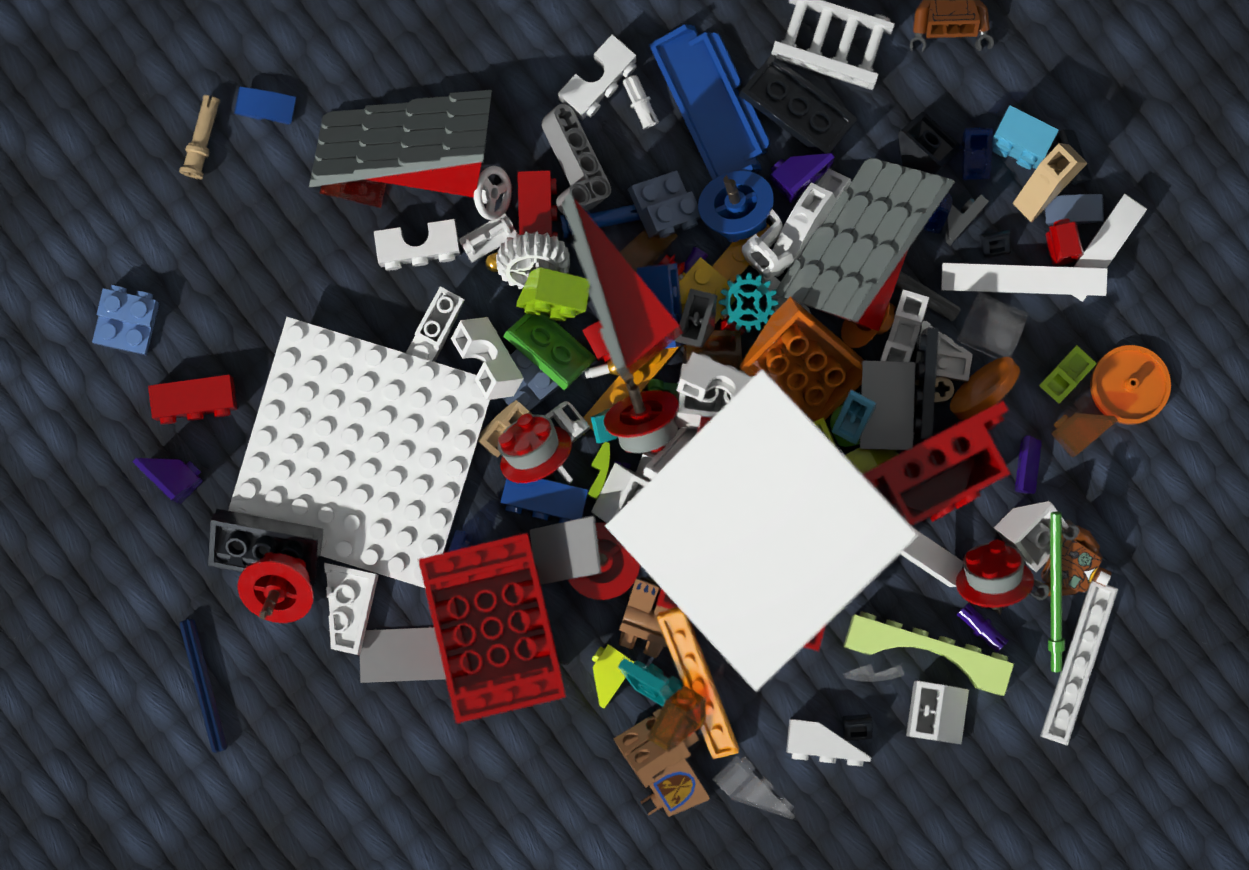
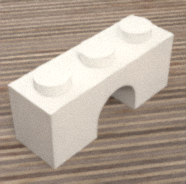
M611 35L594 53V60L604 70L603 76L596 82H586L575 74L558 93V99L563 104L571 107L581 120L587 115L592 117L601 105L598 103L604 96L609 98L618 88L616 83L623 76L625 78L629 77L637 67L635 65L636 55L614 35Z
M455 220L427 223L428 238L424 244L416 247L404 242L401 227L374 231L379 266L385 267L386 270H397L402 268L401 264L412 263V266H423L429 264L428 260L439 259V262L455 260V256L461 255Z
M903 289L881 361L910 362L928 307L929 297Z
M489 318L460 320L451 340L462 359L476 358L483 362L475 377V381L485 399L491 400L514 396L524 378Z
M692 352L680 378L677 391L702 402L709 390L720 388L728 392L732 400L755 376H748L739 372L733 366L715 362L707 355Z

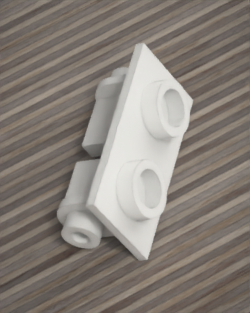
M504 213L500 218L487 222L458 240L473 263L499 248L500 244L506 242L507 238H514L517 232L509 217Z

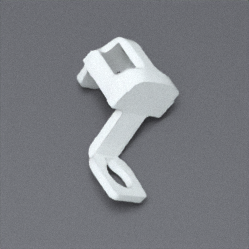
M772 209L767 218L773 225L760 238L755 234L742 246V252L746 261L765 278L779 277L794 261L789 251L777 257L769 248L778 239L783 228L781 219Z
M567 401L560 403L545 415L550 419L554 418L559 426L567 431L572 442H575L590 429V425ZM568 406L578 420L571 421L563 409ZM561 465L557 471L567 484L572 483L573 479Z

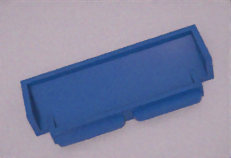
M684 24L649 44L712 180L732 171L755 173L762 170L757 157L767 153L766 149L770 146V140L754 106L739 96L737 88L741 85V78L721 36L718 33L709 32L699 35L695 26Z

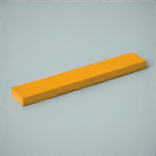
M679 607L659 612L657 614L658 622L712 759L739 753L738 743L689 617Z

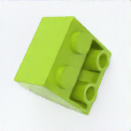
M539 267L530 272L517 300L516 307L524 308V312L527 314L541 315V313L549 314L552 320L566 321L567 318H575L576 315L586 312L590 284L587 278Z

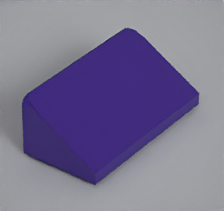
M1025 436L1021 439L1015 492L1035 494L1042 442L1031 436Z

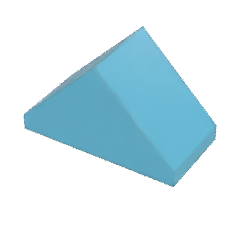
M851 390L832 429V433L856 445L876 409V403Z

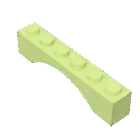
M861 611L859 616H852L843 647L867 655L895 647H914L928 650L943 656L955 664L968 677L974 688L1005 696L1014 665L1007 662V656L992 652L991 656L981 654V648L966 644L965 648L954 645L955 640L939 636V640L928 637L929 632L913 628L912 632L902 629L903 624L887 620L886 624L875 621V615Z

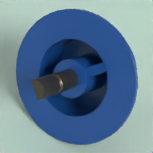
M732 171L716 177L703 189L698 201V211L706 226L718 232L729 242H737L741 239L749 238L766 228V220L773 207L774 195L769 183L760 175L749 171Z

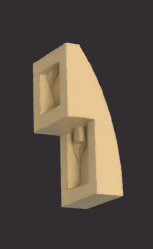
M515 400L481 431L478 442L494 456L499 457L501 454L498 450L499 436L506 428L517 421L520 416L533 414Z

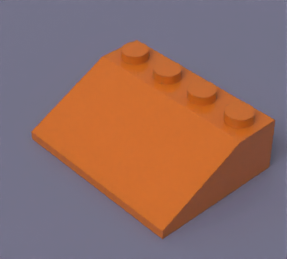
M790 296L770 317L739 367L748 376H756L761 370H764L802 412L814 422L821 418L826 420L847 399L850 391H855L862 384L863 361L865 360Z

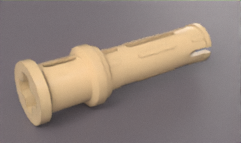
M208 95L203 96L192 142L186 145V159L184 166L180 167L179 170L181 174L197 179L203 178L201 171L205 157L209 156L207 145L217 108L220 104L218 98L212 97L209 99L210 96Z

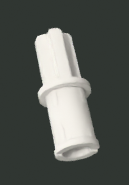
M632 75L623 80V84L633 103L630 106L638 114L643 129L659 123L649 102L651 98L646 96L638 77Z

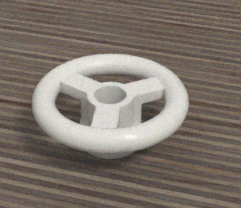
M490 166L480 173L473 198L475 206L482 217L488 220H496L503 216L510 205L512 187L509 176L502 168ZM496 174L500 177L502 183L492 185L488 176ZM504 192L500 207L494 211L496 200Z

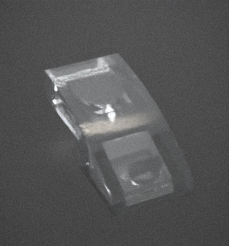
M868 664L843 673V675L848 680L875 682L904 676L901 665L875 674L872 665Z

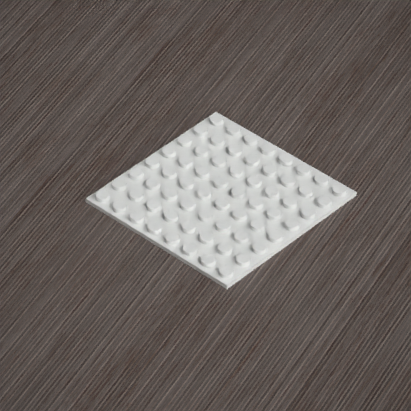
M286 317L228 511L322 528L324 530L321 556L425 588L418 559L444 553L490 400L485 399L475 381L477 376L475 374Z
M761 370L606 525V528L755 691H758L918 536L917 532L764 370Z

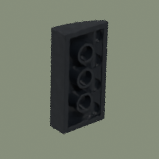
M216 509L210 523L208 566L242 572L250 564L260 561L268 552L285 554L293 558L302 559L306 563L309 583L315 586L324 529Z

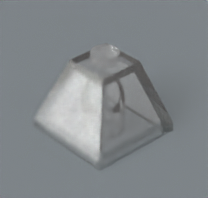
M978 292L957 342L996 359L1012 357L1022 334L1028 313Z

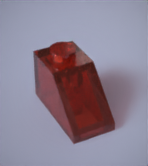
M363 179L322 185L319 194L381 208L386 183Z

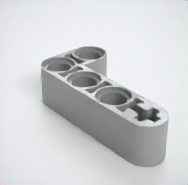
M559 104L542 119L541 125L571 185L556 200L557 208L566 215L561 203L564 201L563 198L570 192L584 210H590L610 195L611 186L575 112L568 105Z

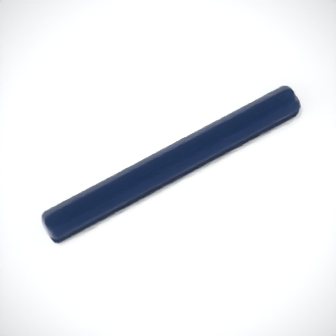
M183 620L179 625L211 750L213 753L221 752L227 749V744L195 620Z

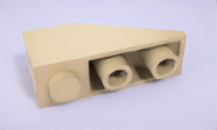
M1059 143L1039 164L1013 204L1030 222H1033L1085 167L1087 162L1069 144Z

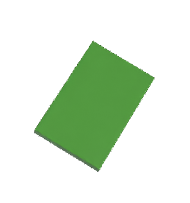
M526 313L503 336L563 390L567 389L597 359L545 313H541V315Z

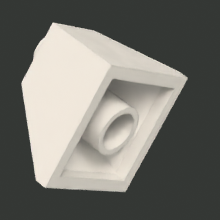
M1049 501L1013 508L994 527L1006 544L1012 545L1022 552L1024 562L1035 572L1047 562L1051 554L1050 513L1057 511V509ZM1062 518V530L1063 528L1067 529L1069 526Z

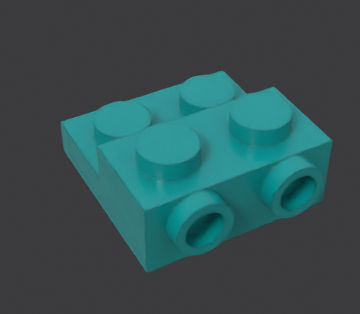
M623 658L618 665V668L634 690L677 715L688 700L687 693L683 689V683L674 676L667 678L663 675L664 672L654 664L647 666L640 661L635 660L632 663Z

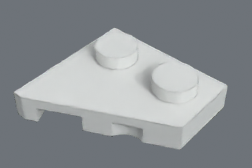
M923 321L920 334H922L924 329L934 327L929 322ZM938 332L936 377H946L952 380L968 382L973 354L954 343L951 338L945 334L943 335L941 332ZM921 352L916 354L915 365L916 362L921 361Z

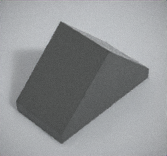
M690 289L679 324L683 334L675 339L676 342L700 348L703 347L715 329L716 294Z

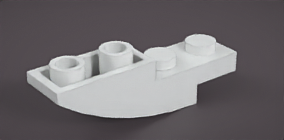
M828 169L817 184L810 183L796 203L773 248V252L777 257L789 251L794 260L799 259L814 232L822 226L843 191H847L851 184V179Z
M440 286L414 334L415 337L406 353L435 362L465 299Z

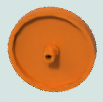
M1125 345L1109 351L1098 361L1091 375L1090 389L1094 403L1106 417L1117 423L1133 425L1150 420L1164 408L1171 392V379L1165 363L1153 351L1141 346Z
M1002 357L980 368L969 377L968 382L962 384L953 396L950 403L952 413L959 420L965 421L994 406L1010 391L1020 374L1019 366L1011 357Z

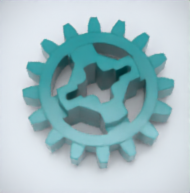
M751 272L747 273L746 279L737 274V282L728 280L727 284L730 289L721 290V293L726 296V299L719 300V304L726 306L721 311V315L728 314L730 317L726 323L730 324L735 321L737 323L736 330H739L744 325L746 326V331L750 332L752 326L755 325L759 331L762 329L761 322L767 323L769 320L768 315H773L776 312L772 309V306L778 305L779 300L772 299V296L777 293V290H769L768 287L771 281L761 282V274L756 279L752 278ZM753 284L758 287L755 290H745L741 285ZM732 294L737 298V307L734 310L731 307ZM764 294L767 297L766 311L761 306V297ZM743 297H754L755 301L753 304L755 308L751 306L745 308L743 306L745 302ZM744 314H752L757 319L745 320L740 317Z

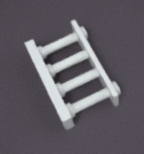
M789 0V3L796 5L785 40H782L781 43L775 41L771 54L780 61L873 90L878 74L873 72L872 65L883 33L891 35L895 23L890 22V19L883 15L876 14L873 17L823 0ZM807 8L820 12L821 16L811 47L805 51L796 48L795 41ZM831 17L845 20L847 23L836 57L830 59L822 56L820 51ZM861 25L873 30L862 64L855 67L849 65L846 58L856 27Z

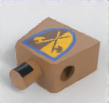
M681 758L677 764L666 767L653 778L655 782L649 786L654 793L640 801L648 815L663 807L668 816H672L706 802L710 798L686 759Z

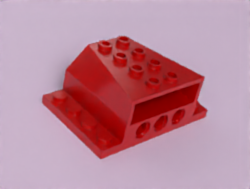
M1002 401L868 470L862 475L899 514L904 516L910 526L928 518L934 522L954 509L957 510L981 496L979 491L1010 474L988 431L1004 420L1003 415L1008 412V409Z
M527 533L418 559L456 723L566 697L538 570L533 559Z

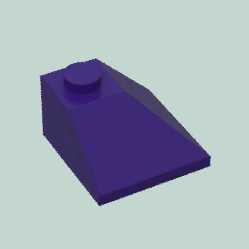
M828 153L793 156L786 161L781 159L770 169L773 173L770 175L769 180L792 203L807 189L811 182L815 183L831 168L835 157Z
M135 458L132 461L172 501L179 504L203 482L198 476L201 471L191 461L187 464L177 459Z

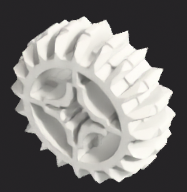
M526 231L524 235L515 234L514 238L509 237L506 239V242L500 244L498 254L496 255L498 274L502 276V280L508 281L509 286L517 285L518 289L524 287L530 272L539 267L567 274L570 268V254L568 248L565 247L564 241H558L557 236L549 237L548 233L542 235L538 234L537 231L534 234H529Z

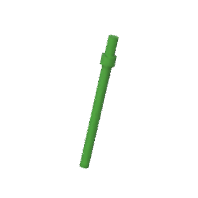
M1055 511L1050 513L1051 637L1048 638V651L1051 652V671L1061 672L1062 652L1065 651V639L1062 637V513Z

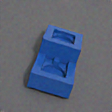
M239 87L234 114L258 120L267 119L289 125L292 122L296 97L271 91Z

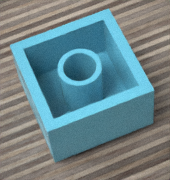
M1010 105L988 145L993 147L992 151L1000 156L1007 157L1009 155L1017 159V164L1026 169H1031L1032 167L1037 169L1044 160L1059 130Z

